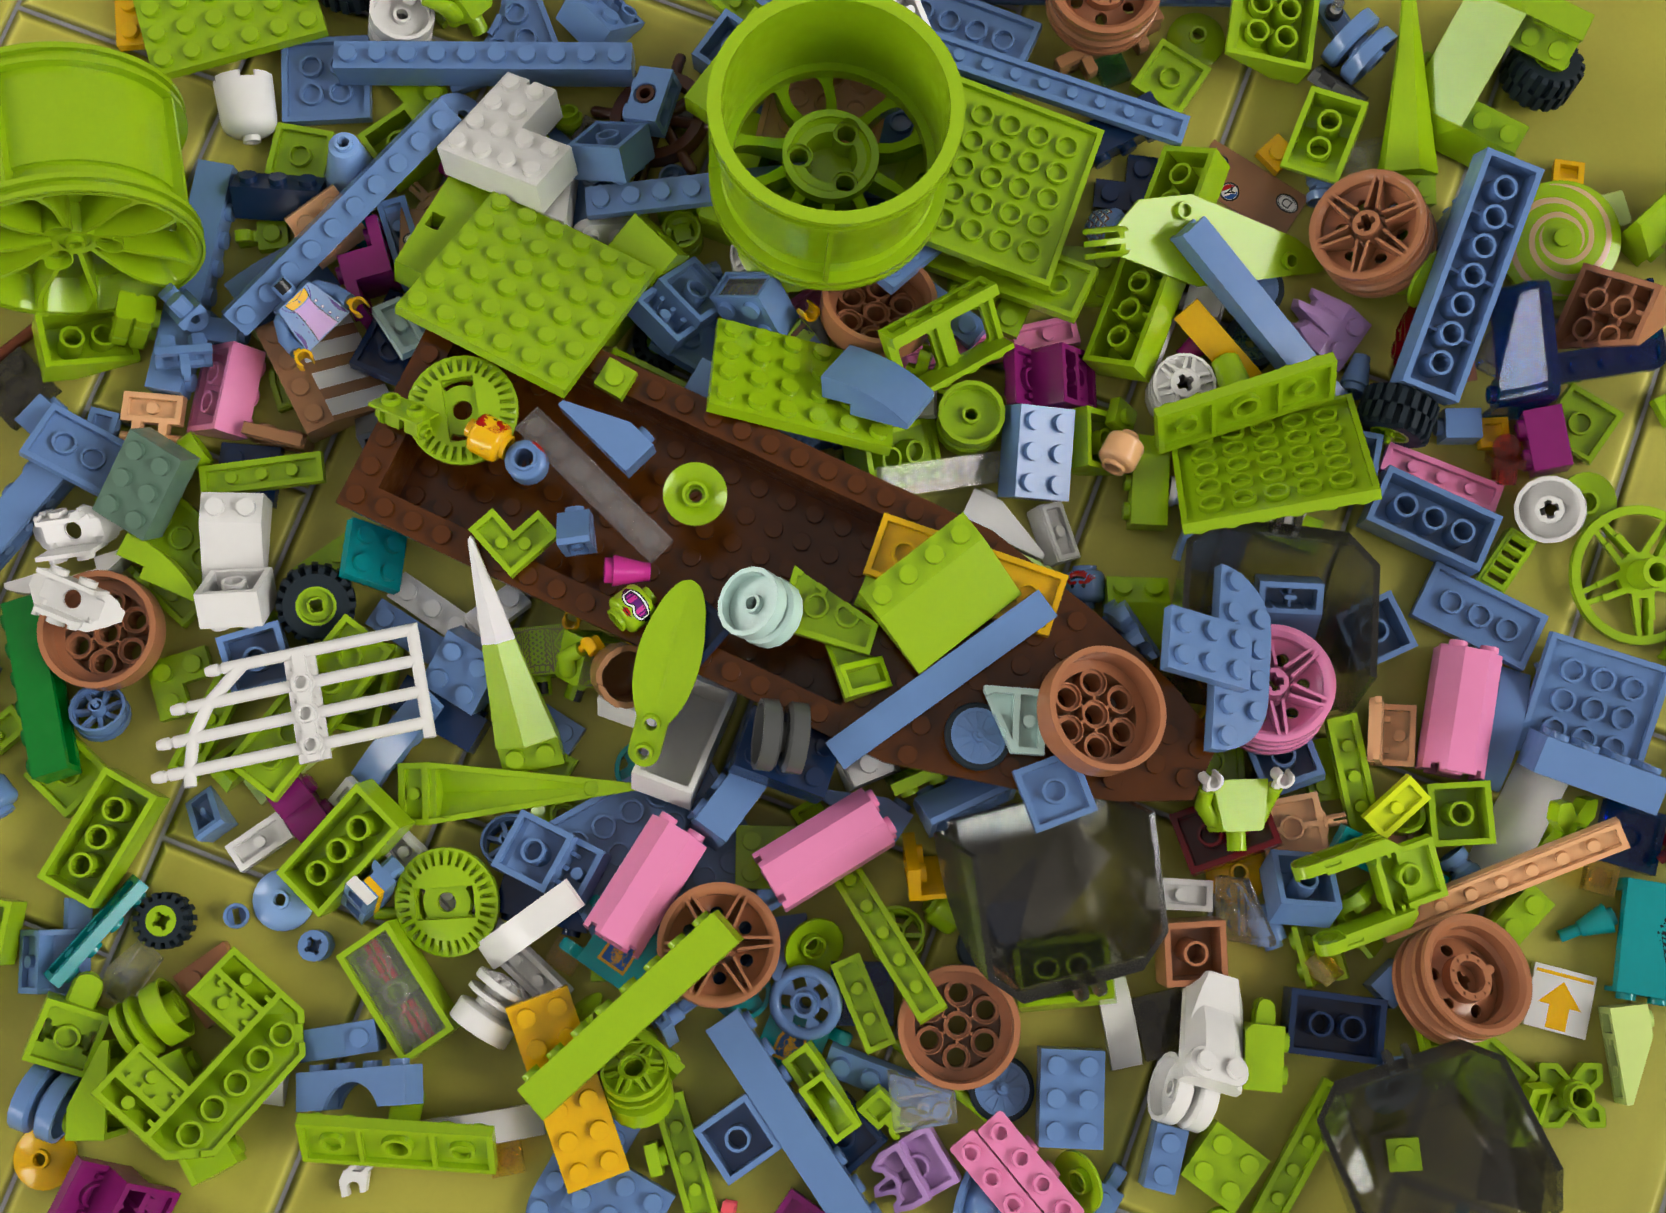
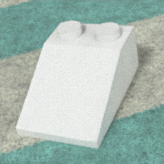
M201 492L199 536L202 581L210 570L268 567L273 502L264 493Z

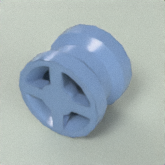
M326 930L307 931L298 940V952L307 961L325 960L332 955L335 949L334 937Z

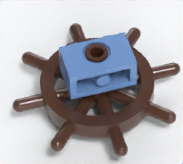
M683 53L675 55L671 69L640 66L638 73L635 70V77L632 80L631 87H626L620 93L612 108L593 106L590 110L594 118L649 124L655 158L643 170L635 174L633 181L646 180L650 168L665 167L678 162L681 163L688 175L697 173V166L690 155L705 138L708 132V124L694 115L693 118L678 116L686 111L685 99L682 98L677 101L680 92L686 95L695 83L691 78L682 74L686 62V56ZM675 128L687 129L680 138L674 132ZM660 138H665L669 145L657 148Z

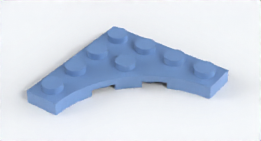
M501 0L499 14H496L487 32L488 36L484 40L485 42H558L543 0ZM450 86L452 93L461 94L485 87Z

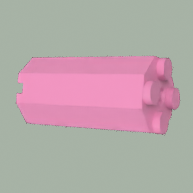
M1449 639L1448 644L1440 643L1439 646L1433 648L1415 769L1423 770L1427 774L1451 779H1460L1463 774H1468V780L1470 781L1485 780L1503 657L1498 655L1499 648L1488 645H1481L1480 648L1469 647L1467 641Z
M862 788L856 790L752 854L754 861L759 865L762 875L779 903L782 904L785 912L790 911L895 846L894 839L897 838L895 834L897 830L888 816L882 818L878 807L880 803L871 789L866 792Z
M664 811L659 816L652 814L583 923V926L588 930L591 925H594V930L596 931L594 934L620 951L627 954L630 949L634 950L635 952L632 957L637 960L659 927L666 911L677 898L707 849L703 844L705 840L703 835L691 828L687 832L676 825L678 820Z

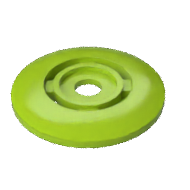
M461 355L442 359L421 373L409 392L408 400L424 404L427 408L439 412L438 417L430 420V427L433 428L430 438L420 440L414 436L412 437L425 453L446 464L465 466L485 461V459L467 449L466 440H452L454 436L466 437L464 436V430L472 418L477 420L483 414H490L507 423L512 428V435L518 423L519 401L512 382L499 367L479 357ZM457 382L474 383L472 387L467 385H459L450 388L448 391L444 390L449 385ZM459 402H468L472 406V414L465 420L457 419L454 416V407Z
M455 847L433 848L413 858L400 875L395 889L396 915L407 937L423 951L440 957L462 956L479 948L480 943L478 942L494 931L500 913L499 889L491 871L472 853ZM422 889L425 890V893H424V896H423V906H424V910H425L426 914L428 915L427 917L425 916V914H424V912H423L422 904H421V893H422ZM445 892L451 893L456 899V906L452 911H446L440 906V896ZM474 905H475V915L471 913L472 910H473V906H474Z

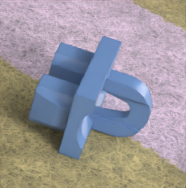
M169 283L159 292L158 296L167 305L163 309L184 331L188 330L193 333L205 329L209 323L206 308L186 288L180 292L172 283ZM195 315H198L196 322L190 321Z
M202 332L187 335L188 345H176L175 336L159 335L157 347H154L156 371L180 369L182 382H191V368L213 367L212 343H207Z

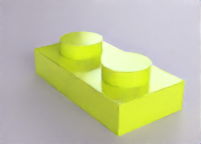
M1406 773L1360 817L1375 833L1388 839L1424 806L1431 797L1411 775Z

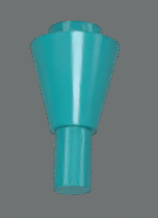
M1600 903L1575 921V924L1557 930L1556 933L1560 941L1565 942L1580 935L1591 936L1615 933V925L1619 923L1611 907L1605 908Z

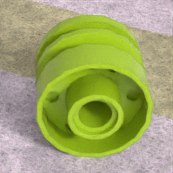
M158 978L141 988L138 998L128 996L124 999L123 1003H117L110 1007L108 1012L112 1031L127 1054L141 1042L155 1056L165 1053L166 1044L171 1047L176 1046L194 1035L196 1030L193 1016L185 1000L178 990L164 978Z
M632 1040L600 1069V1078L612 1118L619 1124L632 1129L647 1128L659 1123L669 1114L674 1104L673 1084L663 1050L654 1043L644 1040Z

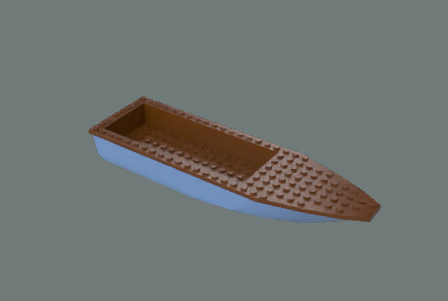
M426 329L393 392L408 399L409 392L420 374L442 359L461 355L482 357ZM602 349L564 399L496 365L512 382L519 401L518 423L512 435L515 437L514 443L520 440L534 441L541 445L548 456V473L537 484L524 485L515 481L506 470L504 459L502 460L501 458L494 462L485 460L481 463L465 466L440 462L425 453L412 435L404 432V421L403 428L400 430L378 421L336 500L338 505L471 567L468 538L470 535L472 537L474 535L468 529L490 509L493 508L508 526L515 531L538 510L556 529L557 513L565 512V508L570 506H584V510L590 509L593 514L598 553L565 557L555 541L513 579L475 537L474 539L490 577L638 647L647 624L637 632H629L628 630L622 632L612 622L607 613L610 609V598L629 584L612 587L611 583H604L605 557H613L614 554L651 563L650 582L631 584H635L641 589L646 586L652 591L657 599V602L654 604L655 609L662 598L677 583L683 580H693L700 585L704 598L718 610V600L726 582L739 570L751 566L765 568L790 582L794 566H796L813 580L821 583L833 594L853 606L866 577L863 575L884 512L938 531L958 516V514L773 428L706 412V397ZM609 357L638 373V377L622 402L596 388L593 384ZM457 382L449 385L444 390L448 391L450 388L459 385H467L472 387L474 383ZM565 400L629 421L637 429L643 426L655 438L652 443L656 453L628 478L562 413L558 404ZM468 402L456 404L453 410L454 416L460 420L469 418L472 414L471 404ZM454 436L452 438V440L454 441H461L467 439V437ZM690 462H700L712 466L722 475L727 486L728 496L724 510L714 521L702 526H688L678 522L668 513L663 501V487L667 477L677 467ZM697 491L690 495V499L694 502L702 498V494ZM971 521L991 549L1033 563L993 530ZM1065 588L1056 613L1058 616L1054 619L1048 638L1032 634L866 755L886 764L1018 790L1012 771L1054 756L1045 744L1044 756L1010 754L1008 751L1004 760L994 768L983 771L970 770L958 764L946 748L944 729L949 716L955 709L967 703L979 702L988 705L983 693L984 685L1040 689L1044 678L1057 663L1075 652L1091 646L1120 648L1141 660L1157 679L1164 695L1167 712L1163 738L1158 748L1146 761L1113 776L1095 777L1085 775L1095 800L1112 802L1192 801L1201 784L1198 780V774L1202 771L1206 772L1214 752L1203 751L1205 723L1177 688L1103 618ZM858 609L859 611H861L862 613H864L866 616H868L869 618H871L872 620H874L876 623H878L870 613H867V612H865V611H863V610ZM988 620L985 624H983L980 628H978L971 635L965 638L962 642H960L957 646H955L948 653L942 656L939 660L944 658L950 652L955 650L957 647L962 645L964 642L969 640L971 637L976 635L978 632H980L982 629L987 627L995 620ZM880 625L878 626L870 655L883 657L893 686L846 703L844 702L824 643L795 634L782 645L767 649L755 646L745 639L730 633L704 662L698 672L699 676L756 703H759L761 698L778 699L783 707V712L791 701L808 703L811 711V729L830 738L837 735L920 674L916 672ZM1083 680L1084 687L1090 691L1088 683ZM1058 695V701L1065 707L1064 699ZM1110 697L1112 706L1117 708L1116 702ZM1085 712L1087 721L1092 724L1091 716ZM1112 730L1114 738L1119 741L1117 732ZM1087 744L1088 752L1094 757L1093 748Z

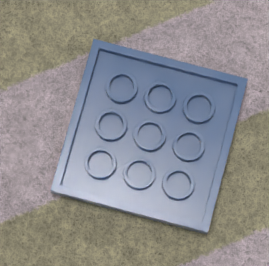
M1549 631L1530 689L1525 720L1516 750H1521L1529 727L1540 731L1541 726H1545L1569 736V741L1573 736L1600 748L1605 747L1626 757H1633L1644 761L1666 696V666Z

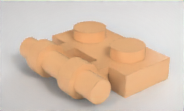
M124 391L120 420L124 423H131V429L145 428V425L158 426L157 432L177 443V440L182 436L171 435V428H184L188 399L181 395ZM120 431L119 438L125 441L129 431Z

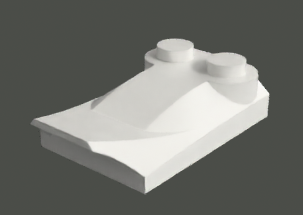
M1208 970L1195 982L1182 989L1177 1080L1237 1097L1242 1094V1085L1247 1082L1249 1077L1248 1066L1243 1060V1002L1239 980Z

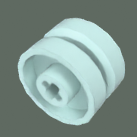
M747 567L732 575L722 588L718 600V616L722 626L731 634L745 639L755 646L767 649L780 646L789 640L798 629L803 615V600L798 589L785 579L777 577L772 572L761 567Z

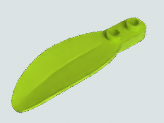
M683 580L677 583L662 598L651 616L639 643L632 678L633 703L637 715L628 747L630 759L639 766L647 767L657 762L662 752L669 723L678 715L688 700L700 669L706 633V604L700 585L693 580ZM649 718L654 719L657 725L650 726L646 720ZM639 748H646L649 751V755H642L639 752Z

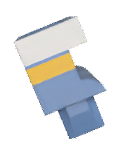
M393 855L381 864L374 859L369 876L365 880L361 881L355 875L345 883L341 904L363 925L391 900L394 888L400 877L399 875L405 869L404 866Z

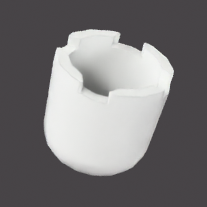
M239 69L230 70L216 75L215 81H213L222 129L228 136L243 141L245 145L260 144L261 139L271 135L277 126L278 119L273 77L271 73L264 70L253 69L254 75H240Z

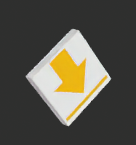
M1532 961L1530 968L1532 1000L1530 1008L1521 1024L1585 1040L1597 978Z

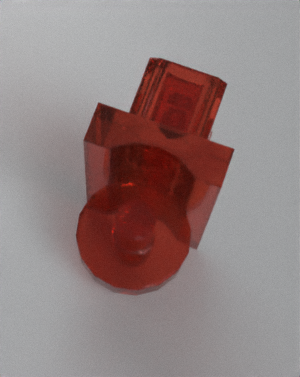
M1501 434L1493 442L1492 449L1494 454L1492 452H1485L1484 461L1491 466L1490 479L1495 480L1496 484L1516 485L1518 469L1526 470L1527 460L1518 455L1521 450L1519 439L1512 434Z

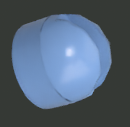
M240 903L229 905L223 912L225 924L233 929L244 927L250 918L249 910ZM233 909H239L240 924L235 923Z

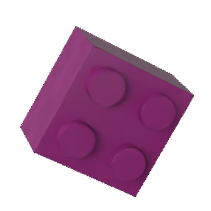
M1562 403L1522 411L1519 419L1516 420V425H1514L1517 443L1519 441L1522 442L1524 449L1520 457L1526 461V468L1521 465L1522 471H1528L1529 478L1567 472L1574 462Z

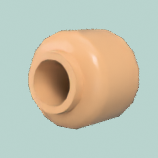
M1114 430L1108 434L1099 450L1101 466L1107 472L1116 476L1129 474L1135 470L1144 453V446L1139 440V435L1133 430Z

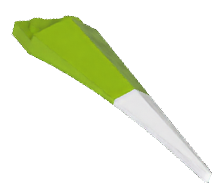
M470 535L468 538V548L494 741L502 769L530 771L565 764L566 757L559 730L513 633L475 539Z

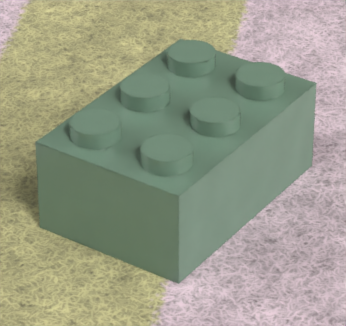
M151 427L130 429L92 510L142 541L160 538L163 536L200 458Z

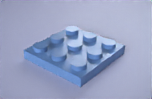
M368 35L330 36L281 49L282 123L311 126L373 122L372 85H341L332 69L334 41H370Z

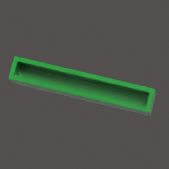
M27 595L1 603L2 615L0 616V623L6 632L7 643L5 644V651L12 666L10 680L16 689L18 700L15 703V708L18 716L21 718L23 728L20 736L27 751L26 769L31 779L48 784L81 774L82 769L74 726L69 719L68 708L70 704L66 682L53 673L40 653L37 642L39 616L31 614L34 603L32 596Z

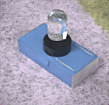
M1320 0L1318 20L1331 40L1351 21L1343 9L1345 5L1344 0Z

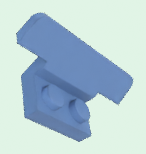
M64 898L63 929L20 930L18 993L38 995L47 994L48 991H52L66 996L71 982L64 983L60 988H57L48 981L43 973L92 920L93 908H89L73 898ZM87 957L78 967L79 972L91 971V958Z

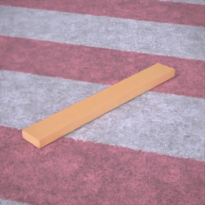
M1616 816L1446 883L1448 896L1419 906L1417 910L1419 915L1413 927L1385 937L1386 942H1392L1452 915L1466 913L1631 848L1619 819Z

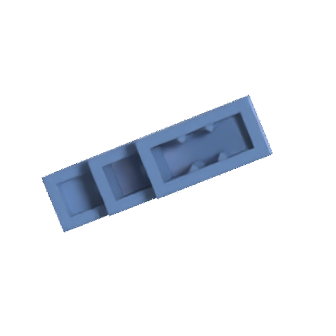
M429 691L435 721L444 706ZM407 700L387 724L420 717L418 700ZM423 730L374 739L351 774L359 782L373 779L382 787L391 772L398 768L397 763H402L410 750L424 738Z

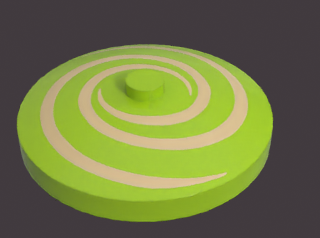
M1564 180L1539 184L1506 278L1518 290L1530 297L1543 301H1566L1583 263L1613 270L1621 249V229L1615 211L1601 194L1584 184Z

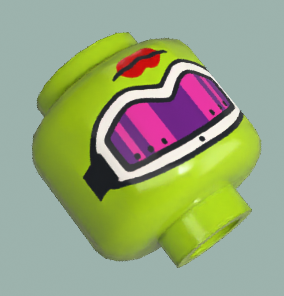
M629 584L610 598V609L607 613L612 622L622 632L625 630L637 632L649 622L656 610L654 604L657 602V599L648 587L645 586L641 589L635 584Z

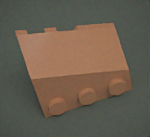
M1583 263L1546 349L1641 345L1666 325V287Z

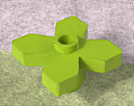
M1584 795L1577 796L1573 803L1563 799L1551 800L1546 818L1549 825L1543 835L1546 839L1542 845L1585 829L1596 817L1598 799Z
M1557 1062L1535 1063V1073L1540 1076L1536 1082L1544 1081L1554 1087L1541 1127L1562 1128L1571 1115L1575 1117L1582 1127H1606L1605 1108L1595 1101L1594 1090L1604 1083L1603 1065L1601 1063L1578 1062L1569 1075Z

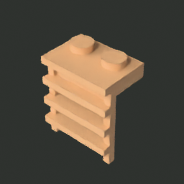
M1382 696L1369 697L1367 761L1370 766L1415 768L1417 705L1384 704Z

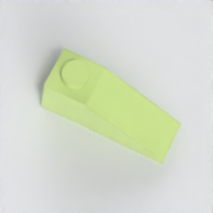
M1631 1002L1598 1006L1614 1103L1626 1106L1634 1105L1653 1039V1013L1648 1009V1004Z

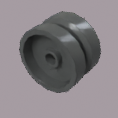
M760 699L755 713L751 739V766L753 770L772 771L778 761L782 773L795 775L802 773L807 759L811 732V711L808 703L791 701L783 712V707L778 699Z

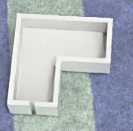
M507 72L437 146L445 175L491 193L495 191L498 194H504L511 201L544 213L578 175L572 147L546 137L563 118L556 89L537 82L530 84L529 79Z
M697 675L688 700L678 715L669 723L662 752L657 762L647 767L635 764L631 772V789L691 810L736 707L737 693ZM598 695V716L631 728L634 727L637 715L634 707L628 709L617 708ZM649 718L646 720L650 726L657 725L654 719ZM642 748L641 754L649 755V751L646 748Z

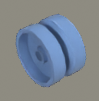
M1368 7L1357 14L1333 38L1321 55V58L1332 68L1344 63L1339 76L1350 86L1369 73L1384 58L1398 39V35L1388 26L1381 27L1374 32L1380 18Z
M34 1064L22 1078L11 1099L7 1112L9 1128L22 1133H29L33 1130L34 1136L37 1139L50 1144L58 1142L65 1135L62 1130V1119L66 1113V1107L82 1078Z

